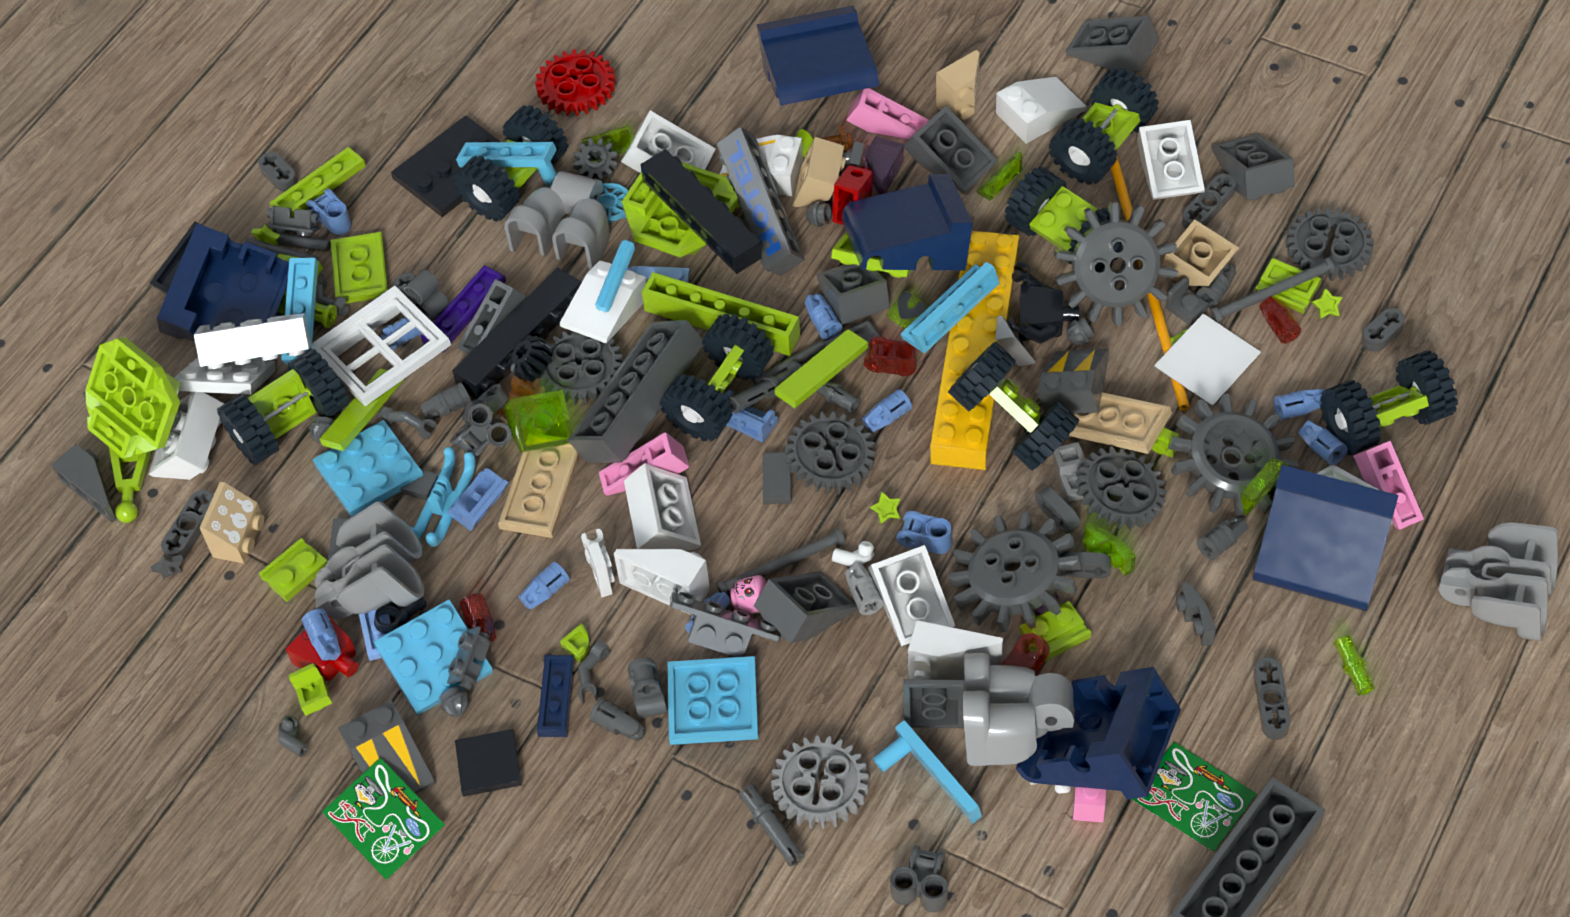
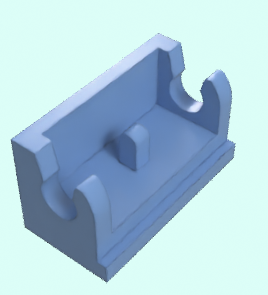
M728 390L724 394L723 399L733 396L734 392ZM749 406L739 413H734L726 426L760 442H764L779 419L775 416L776 411L772 409L765 413Z
M485 468L448 510L447 514L469 531H472L503 494L509 482L505 479L503 480L490 469Z

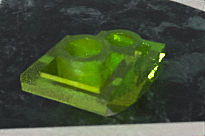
M1090 522L1085 525L1083 544L1088 552L1108 555L1111 557L1112 566L1116 569L1119 568L1124 576L1134 572L1136 555L1130 548L1107 530Z

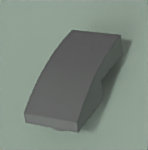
M1184 582L1181 584L1180 594L1176 595L1178 612L1183 611L1185 622L1193 621L1194 634L1200 635L1202 646L1213 645L1216 629L1210 611L1197 591L1188 582Z

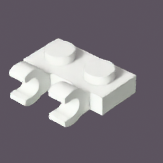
M596 529L597 538L595 540H588L585 533L581 535L585 548L586 560L593 570L601 597L612 595L610 583L615 582L611 570V561L604 546L603 533L600 529Z

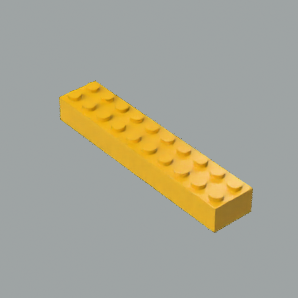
M981 231L971 232L966 271H960L959 279L975 264L981 267L988 262L994 266L1000 284L950 329L930 445L931 464L986 470L996 400L988 394L973 409L967 411L948 391L978 356L996 341L998 316H1002L1008 323L1014 288L1012 273L1016 271L1014 266L1017 264L1019 254V235Z

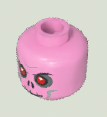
M757 575L736 581L734 588H731V600L735 610L746 612L749 615L759 613L754 604L767 583L763 576Z

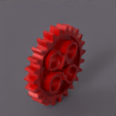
M573 49L571 55L563 51V57L553 55V62L546 60V67L540 66V73L536 74L537 81H535L538 98H541L542 105L547 104L549 111L555 108L556 114H560L564 110L566 116H569L571 112H575V115L579 116L580 111L589 114V108L597 111V104L606 105L605 98L611 99V92L615 91L614 84H616L613 67H610L609 60H603V55L595 57L594 51L589 55H586L585 49L580 54H577L576 50Z

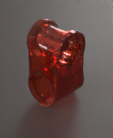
M874 337L870 340V352L865 357L863 363L868 370L875 373H889L900 376H910L916 372V348L907 341H897L883 337Z
M1026 633L1021 636L1001 665L1027 667L1035 670L1036 676L1050 653L1049 644L1037 634ZM1031 644L1036 645V647H1038V650L1036 652H1033L1031 649H1029Z

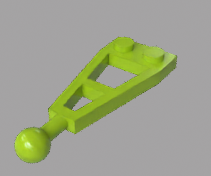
M109 447L115 485L118 492L122 493V503L116 507L115 514L119 521L131 523L138 515V509L133 503L134 491H141L152 451L123 459ZM137 461L132 479H124L122 463Z

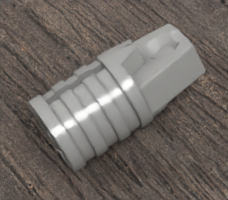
M856 562L845 571L849 590L859 612L862 615H871L879 611L884 603L870 574L862 564Z

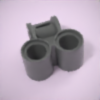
M423 269L417 275L409 272L401 274L393 283L431 322L449 305L447 297L437 290L439 287L437 278L427 270Z
M472 400L465 407V417L469 422L453 435L450 442L453 445L457 444L465 453L472 452L476 458L489 442L497 447L508 444L512 433L504 421L497 418L492 419V411L482 400ZM484 408L485 415L482 419H472L474 409ZM495 427H503L504 434L498 439L491 437V431ZM465 439H467V440L472 444V446H470V445L465 441Z
M639 658L630 662L627 671L638 718L643 719L668 713L656 662L650 658Z
M915 845L912 850L909 867L896 868L890 875V894L892 899L900 905H907L919 897L921 905L925 910L929 912L942 911L948 903V884L941 876L945 852L940 851L937 854L921 850L920 846ZM900 883H908L911 885L907 889H901L897 887V885ZM937 890L941 894L933 897L928 895L927 892Z

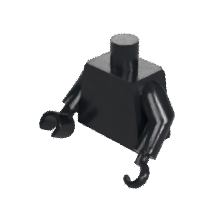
M1021 261L1014 266L1016 271L1012 273V280L1015 282L1023 280V284L1020 287L1019 323L1016 325L1014 318L1011 317L1009 319L1010 327L1015 332H1019V337L1022 341L1032 340L1042 344L1052 338L1060 337L1062 335L1063 322L1079 320V306L1074 308L1063 306V291L1054 289L1041 282L1034 275L1029 274L1030 267L1027 263Z

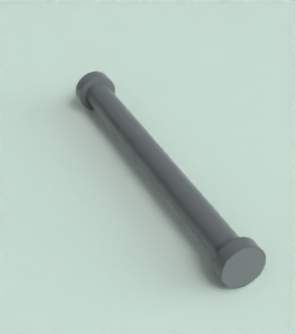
M1329 257L1323 259V263L1220 308H1211L1212 317L1215 322H1222V318L1322 274L1334 273V265Z
M837 528L833 530V534L725 582L722 580L716 582L719 593L725 592L728 595V592L731 591V588H734L737 580L757 575L764 577L833 545L845 544L844 536L841 530Z

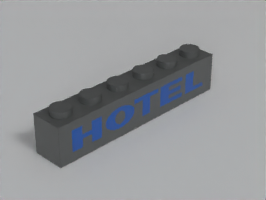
M739 127L717 143L720 151L719 158L727 168L729 173L727 178L732 186H734L738 197V204L742 207L745 214V223L752 233H756L761 239L762 259L760 261L762 266L768 272L771 271L782 276L803 262L805 258L755 134Z

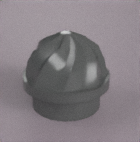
M823 201L810 204L806 210L808 222L817 227L829 224L832 218L831 206L824 204Z
M1084 318L1078 321L1076 319L1073 320L1067 328V339L1073 344H1087L1090 342L1089 339L1095 336Z
M314 417L313 422L309 425L311 438L321 444V436L333 424L334 420L328 417Z
M459 686L449 689L439 697L442 703L441 709L450 716H462L469 707L468 694L465 691L462 692Z

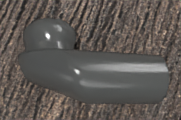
M286 715L282 718L278 727L279 743L297 756L302 757L308 750V744L298 739L297 719L292 715Z

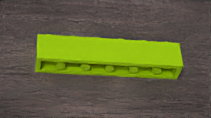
M652 272L642 290L644 310L646 312L675 321L687 320L691 326L707 331L718 316L729 314L731 317L732 314L738 315L739 319H742V317L748 319V323L751 325L752 323L756 324L759 331L763 330L766 333L764 337L770 338V345L774 347V351L790 356L800 338L798 316Z

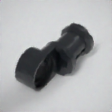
M422 596L406 607L398 606L391 602L378 608L374 617L375 628L384 634L392 632L409 621V617L415 612L425 609L426 601ZM383 614H390L395 619V622L387 625L382 623L379 617Z

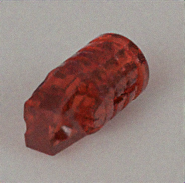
M1270 296L1260 304L1259 308L1267 324L1281 343H1290L1300 335L1301 327L1287 308L1275 298Z
M476 593L463 598L459 605L468 629L481 627L480 632L490 635L489 640L493 642L497 637L493 619L484 596Z

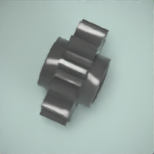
M591 138L588 139V146L580 143V152H574V159L577 161L573 163L574 169H580L579 175H588L589 178L593 179L597 177L602 183L604 175L612 178L611 169L616 170L618 168L615 161L618 155L617 152H611L612 144L609 143L603 146L602 138L598 140L597 144H594Z

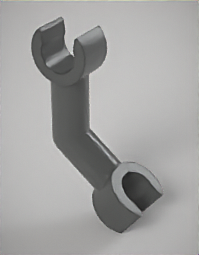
M320 273L321 279L317 282L315 300L322 305H335L337 307V315L345 316L350 308L344 306L347 300L342 297H336V299L325 297L324 289L327 286L324 275Z
M381 407L376 416L385 418L388 426H391L393 422H406L418 429V434L424 439H429L432 436L430 432L424 429V426H428L431 429H435L437 426L436 422L432 419L422 420L408 411H393L388 407Z
M602 640L597 641L593 645L590 654L578 666L581 685L578 689V696L583 704V696L586 692H593L595 700H598V692L592 684L590 670L599 661H604L611 653L607 650L609 646Z

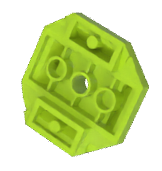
M682 162V165L688 171L694 172L698 181L703 186H708L713 192L714 197L719 202L723 201L728 206L730 212L733 213L738 205V197L735 191H733L728 178ZM641 172L622 200L623 211L634 241L680 258L687 254L696 255L707 244L643 182Z
M126 337L116 338L101 344L85 390L86 406L89 413L87 428L123 459L164 448L180 405L178 392L181 383Z

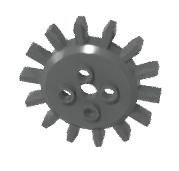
M1110 201L1108 207L1109 220L1099 223L1096 213L1090 208L1084 210L1085 219L1091 226L1084 234L1079 233L1076 228L1066 225L1064 231L1069 238L1076 240L1077 244L1073 252L1063 249L1055 250L1054 256L1061 261H1072V271L1061 273L1054 278L1058 285H1066L1076 281L1079 289L1070 295L1066 301L1071 308L1079 305L1084 298L1089 297L1093 301L1087 316L1090 321L1095 323L1100 316L1102 307L1107 306L1112 307L1111 317L1113 323L1116 326H1122V308L1124 306L1132 304L1135 313L1142 319H1145L1148 315L1145 306L1141 302L1143 297L1151 293L1156 299L1166 301L1168 297L1165 292L1154 284L1159 275L1168 278L1177 277L1178 271L1170 266H1160V256L1170 254L1178 249L1174 242H1165L1156 246L1153 238L1166 226L1161 219L1154 221L1146 230H1143L1139 227V223L1144 216V207L1137 204L1132 210L1130 219L1125 221L1120 220L1118 202ZM1116 242L1122 243V248L1119 251L1113 250V245ZM1117 257L1124 260L1123 269L1119 272H1113L1110 269L1111 261ZM1135 260H1141L1142 262L1138 269L1133 268ZM1102 262L1104 264L1103 269L1095 271V265ZM1117 280L1123 281V286L1120 289L1114 287Z
M1224 394L1219 401L1220 413L1213 414L1204 399L1199 400L1194 409L1202 420L1200 425L1184 414L1181 415L1176 423V426L1192 436L1191 439L1172 437L1168 444V449L1187 453V460H1180L1173 465L1171 469L1172 474L1192 472L1196 480L1191 482L1185 494L1190 498L1198 494L1202 488L1213 493V498L1209 504V511L1212 513L1217 511L1223 503V498L1234 500L1236 516L1243 518L1248 508L1246 499L1253 497L1256 503L1259 502L1258 506L1263 512L1268 511L1272 506V500L1264 489L1269 487L1276 491V480L1279 477L1275 474L1277 471H1281L1282 465L1298 468L1299 462L1279 458V451L1290 449L1295 442L1294 437L1289 436L1280 439L1273 437L1270 431L1276 427L1280 419L1277 413L1268 417L1263 424L1253 418L1257 408V400L1251 399L1244 407L1243 413L1233 412L1230 394ZM1223 440L1230 442L1231 446H1226ZM1231 453L1235 455L1238 463H1228L1224 458V454ZM1207 458L1212 459L1214 461V464L1209 462ZM1245 458L1251 459L1253 464L1247 463ZM1228 476H1233L1236 480H1232Z
M1023 512L1019 528L1007 530L1005 521L999 515L994 517V526L997 534L992 535L988 539L976 529L970 531L973 542L978 547L974 553L955 549L953 554L956 562L969 567L968 571L948 573V578L952 587L971 585L970 588L957 594L954 598L960 610L977 600L980 602L971 614L975 624L980 626L991 611L998 613L997 623L1001 632H1007L1011 615L1023 614L1025 623L1032 629L1036 627V617L1032 610L1044 605L1055 615L1061 613L1056 598L1053 597L1056 590L1076 594L1078 589L1075 580L1062 577V572L1082 570V564L1079 555L1059 558V555L1074 548L1075 543L1070 533L1054 542L1050 541L1051 537L1058 530L1054 519L1049 518L1041 529L1036 532L1031 530L1032 521L1029 512ZM1011 563L1021 564L1015 571L1006 570L1007 566ZM1030 563H1036L1034 566L1028 567ZM1012 579L1009 583H1004L1005 580Z

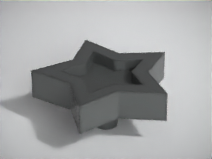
M163 554L161 560L150 567L152 572L161 573L163 579L174 573L182 572L180 565L184 559L182 555L170 557Z

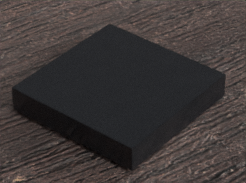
M513 729L455 740L463 797L522 785Z

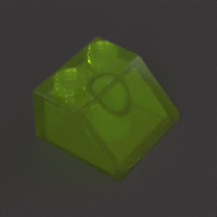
M563 390L512 398L504 406L512 438L521 453L570 444L568 439L573 432Z

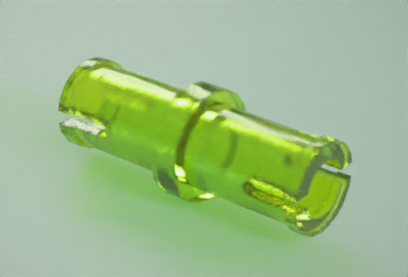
M1346 635L1338 638L1333 644L1343 662L1342 669L1345 674L1349 675L1357 695L1363 696L1371 693L1375 686L1366 671V661L1363 657L1359 656L1352 637Z

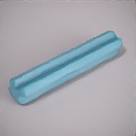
M621 241L595 303L597 310L603 312L610 311L634 253L635 246L633 242Z

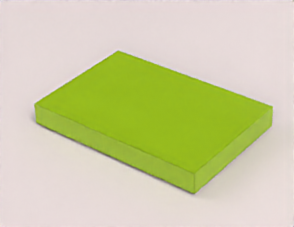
M382 232L331 240L335 299L336 297H342L347 300L345 302L347 304L376 299L388 291Z

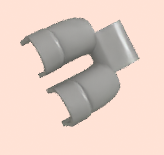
M565 171L558 172L551 188L541 187L535 190L524 200L522 205L515 206L511 210L504 226L510 251H516L525 232L537 235L542 256L548 254L553 243L557 260H562L570 244L585 247L590 271L601 260L608 246L610 236L606 210L598 202L603 192L602 181ZM565 214H570L568 218L562 219Z
M375 502L343 523L336 537V545L342 549L330 558L326 566L315 577L316 609L326 610L332 619H341L352 614H366L391 601L398 606L406 607L424 596L423 582L417 571L410 564L422 556V546L417 535L408 524L384 503Z
M1509 522L1497 525L1488 532V546H1482L1473 551L1449 548L1439 586L1441 596L1453 604L1472 606V614L1480 620L1495 625L1517 628V634L1520 638L1542 641L1547 622L1548 595L1553 594L1557 577L1558 530L1549 526Z
M986 653L964 654L965 691L963 692V717L966 754L969 765H1008L1023 762L1035 753L1037 748L1036 738L1045 735L1048 731L1073 728V687L1066 677L1055 673L1035 676V670L1027 667L991 665L990 658Z

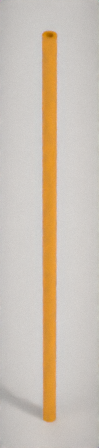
M1116 156L1117 160L1111 167V173L1125 221H1128L1133 208L1119 159ZM1137 260L1138 267L1140 268L1142 262ZM1148 293V302L1163 354L1165 355L1172 347L1170 335L1160 301L1151 293ZM1171 378L1179 410H1188L1190 404L1185 387Z

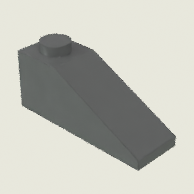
M495 279L459 342L457 349L469 354L527 296Z
M75 444L51 466L63 484L109 521L114 522L116 516L102 473L97 465L99 460L90 449L83 450Z

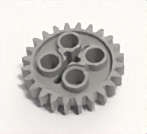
M818 735L815 736L814 743L811 744L807 738H803L804 746L802 747L795 742L792 743L793 752L784 750L783 757L785 760L777 759L776 766L778 769L772 770V776L775 780L771 781L772 790H775L773 792L774 801H779V810L787 809L788 819L797 815V825L799 826L804 820H808L809 829L813 828L815 822H819L821 828L825 829L827 821H830L834 827H837V818L839 817L843 821L848 822L847 812L849 811L856 815L858 813L856 804L864 805L863 795L868 794V786L866 784L869 783V775L865 774L867 767L866 763H861V754L853 755L852 745L843 749V740L841 739L835 745L832 744L831 736L827 737L825 743H821ZM826 759L824 779H822L820 784L819 801L817 805H813L817 794L816 785L820 781L821 764ZM806 764L815 765L811 769L803 768V766ZM834 769L844 770L840 774L832 773ZM800 790H806L809 792L804 796L796 794ZM835 795L838 797L836 800L833 801L825 799L827 796Z

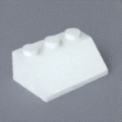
M191 392L181 399L166 446L156 450L149 475L152 477L190 480L199 473H204L210 462L208 459L209 452L216 443V429L221 424L217 408L224 403L204 392Z
M644 463L624 480L637 549H682L688 551L698 549L701 546L687 477Z

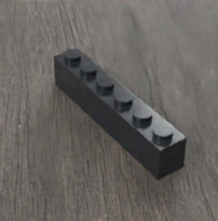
M664 149L640 164L643 182L736 274L762 259V242L759 236L754 232L751 233L746 228L742 219L735 217L723 201L719 202L714 197L711 189L708 186H703L698 181L694 172L688 171L677 156H672Z
M557 267L452 370L456 385L462 382L467 393L478 399L491 386L498 384L504 377L509 376L512 371L507 365L510 360L508 356L513 352V346H517L519 340H524L528 335L537 336L545 340L548 334L560 324L562 317L581 285V281Z

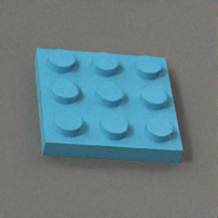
M384 420L360 432L344 451L332 448L312 459L319 473L351 517L375 502H383L401 492V487L423 476L421 469Z
M450 600L443 602L373 642L417 716L441 703L439 697L449 689L459 686L461 690H464L460 686V681L447 684L450 675L448 668L452 660L457 656L459 638L463 632L468 630ZM474 658L473 662L482 666L477 679L478 682L492 674L493 669L486 658L482 662Z
M755 656L668 662L670 745L759 739Z

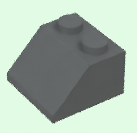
M845 264L817 274L824 297L841 324L852 323L856 319L875 315L880 311L890 308L887 281L877 271L861 270L860 265Z

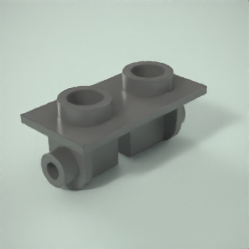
M272 206V208L268 207L266 215L267 218H270V222L265 223L268 228H272L275 233H287L288 230H293L300 236H312L313 232L321 230V227L314 226L319 221V214L315 213L314 210L295 209L294 218H292L291 208Z
M478 626L466 630L460 636L457 656L452 660L448 668L450 675L447 684L460 681V686L468 690L476 685L482 666L474 663L473 660L475 658L481 662L484 661L491 643L489 640L490 635L480 632L481 627Z

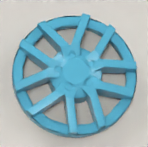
M604 183V194L600 196L598 202L604 206L606 213H608V223L612 224L613 221L623 217L626 218L624 211L618 207L623 208L622 200L628 193V190L619 184ZM612 188L614 190L609 193L607 189Z

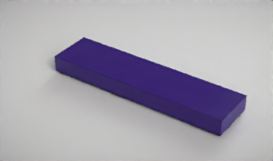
M484 265L433 323L449 338L450 343L472 321L494 280L497 279L505 283V275ZM422 334V342L428 343L429 340Z

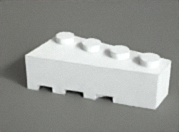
M305 313L270 317L266 323H262L261 319L247 320L240 323L239 327H235V324H232V322L221 323L219 326L213 327V330H210L209 325H203L194 334L200 367L208 365V369L224 367V363L235 361V365L247 364L251 362V358L262 357V360H272L278 358V354L288 352L289 356L302 355L311 345Z

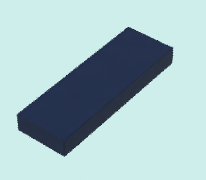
M545 655L537 725L538 737H567L575 664L574 655Z

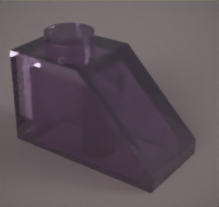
M875 136L872 143L866 145L863 159L866 160V167L870 168L873 172L872 183L879 195L887 193L904 162V144Z

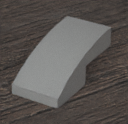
M1079 442L1060 446L1052 455L1064 494L1068 502L1081 500L1084 496L1076 494L1079 487L1075 485V482L1078 479V476H1076L1085 459Z

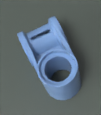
M329 188L324 190V194L315 200H308L306 202L308 209L318 213L319 221L334 235H343L350 231L352 223L347 208Z
M907 511L904 514L903 528L896 536V540L900 545L911 549L925 545L927 551L935 554H944L951 549L953 543L950 523L946 519L924 515L916 511Z

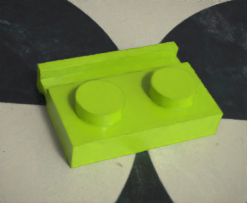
M1272 258L1258 286H1256L1255 292L1303 272V270ZM1313 278L1268 299L1304 314L1321 284V278Z
M300 538L260 571L259 575L263 581L268 583L269 587L288 602L315 579L316 574L326 566L328 561Z
M1070 601L1059 606L1061 613L1058 615L1048 611L1036 617L1035 628L1030 629L1026 623L1019 626V632L1032 651L1037 654L1041 663L1091 638L1090 629L1086 628L1084 621Z

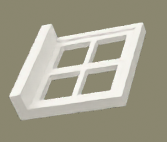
M396 286L390 288L312 343V349L321 354L322 358L328 362L329 367H332L336 377L364 406H367L451 346L449 338ZM401 312L410 322L382 340L374 331ZM416 327L429 342L402 361L389 345ZM363 338H366L374 347L346 366L338 356ZM380 352L394 367L365 386L352 372Z

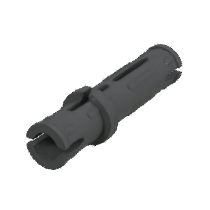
M793 361L787 370L789 369L794 373L803 365L798 361ZM828 381L816 391L825 397L826 402L830 404L835 403L850 414H853L861 403L860 398L845 391L839 383Z
M788 369L775 376H767L762 379L761 383L729 397V407H732V413H739L741 410L767 397H775V388L790 377L793 372Z
M754 784L746 787L752 798L743 789L739 793V798L743 800L753 814L752 819L754 822L760 824L770 837L788 866L791 867L797 864L791 855L792 852L799 861H802L805 857L804 852L800 850L775 816L773 806L765 802Z

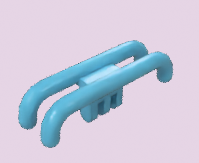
M452 447L444 449L442 470L414 528L410 527L418 539H420L432 514L441 515L442 518L435 532H429L426 535V542L431 547H436L443 541L453 520L447 512L468 488L472 480L476 464L475 456L472 452L464 454V470L455 490L452 491L449 479L455 465V452Z

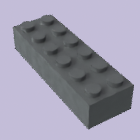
M687 320L651 322L581 420L568 441L586 463H622L630 455L632 447L643 436L644 430L650 421L657 416L658 410L661 407V398L677 376L685 375L686 369L697 358L703 346L702 338Z
M1272 777L1170 917H1256L1321 827L1325 809Z

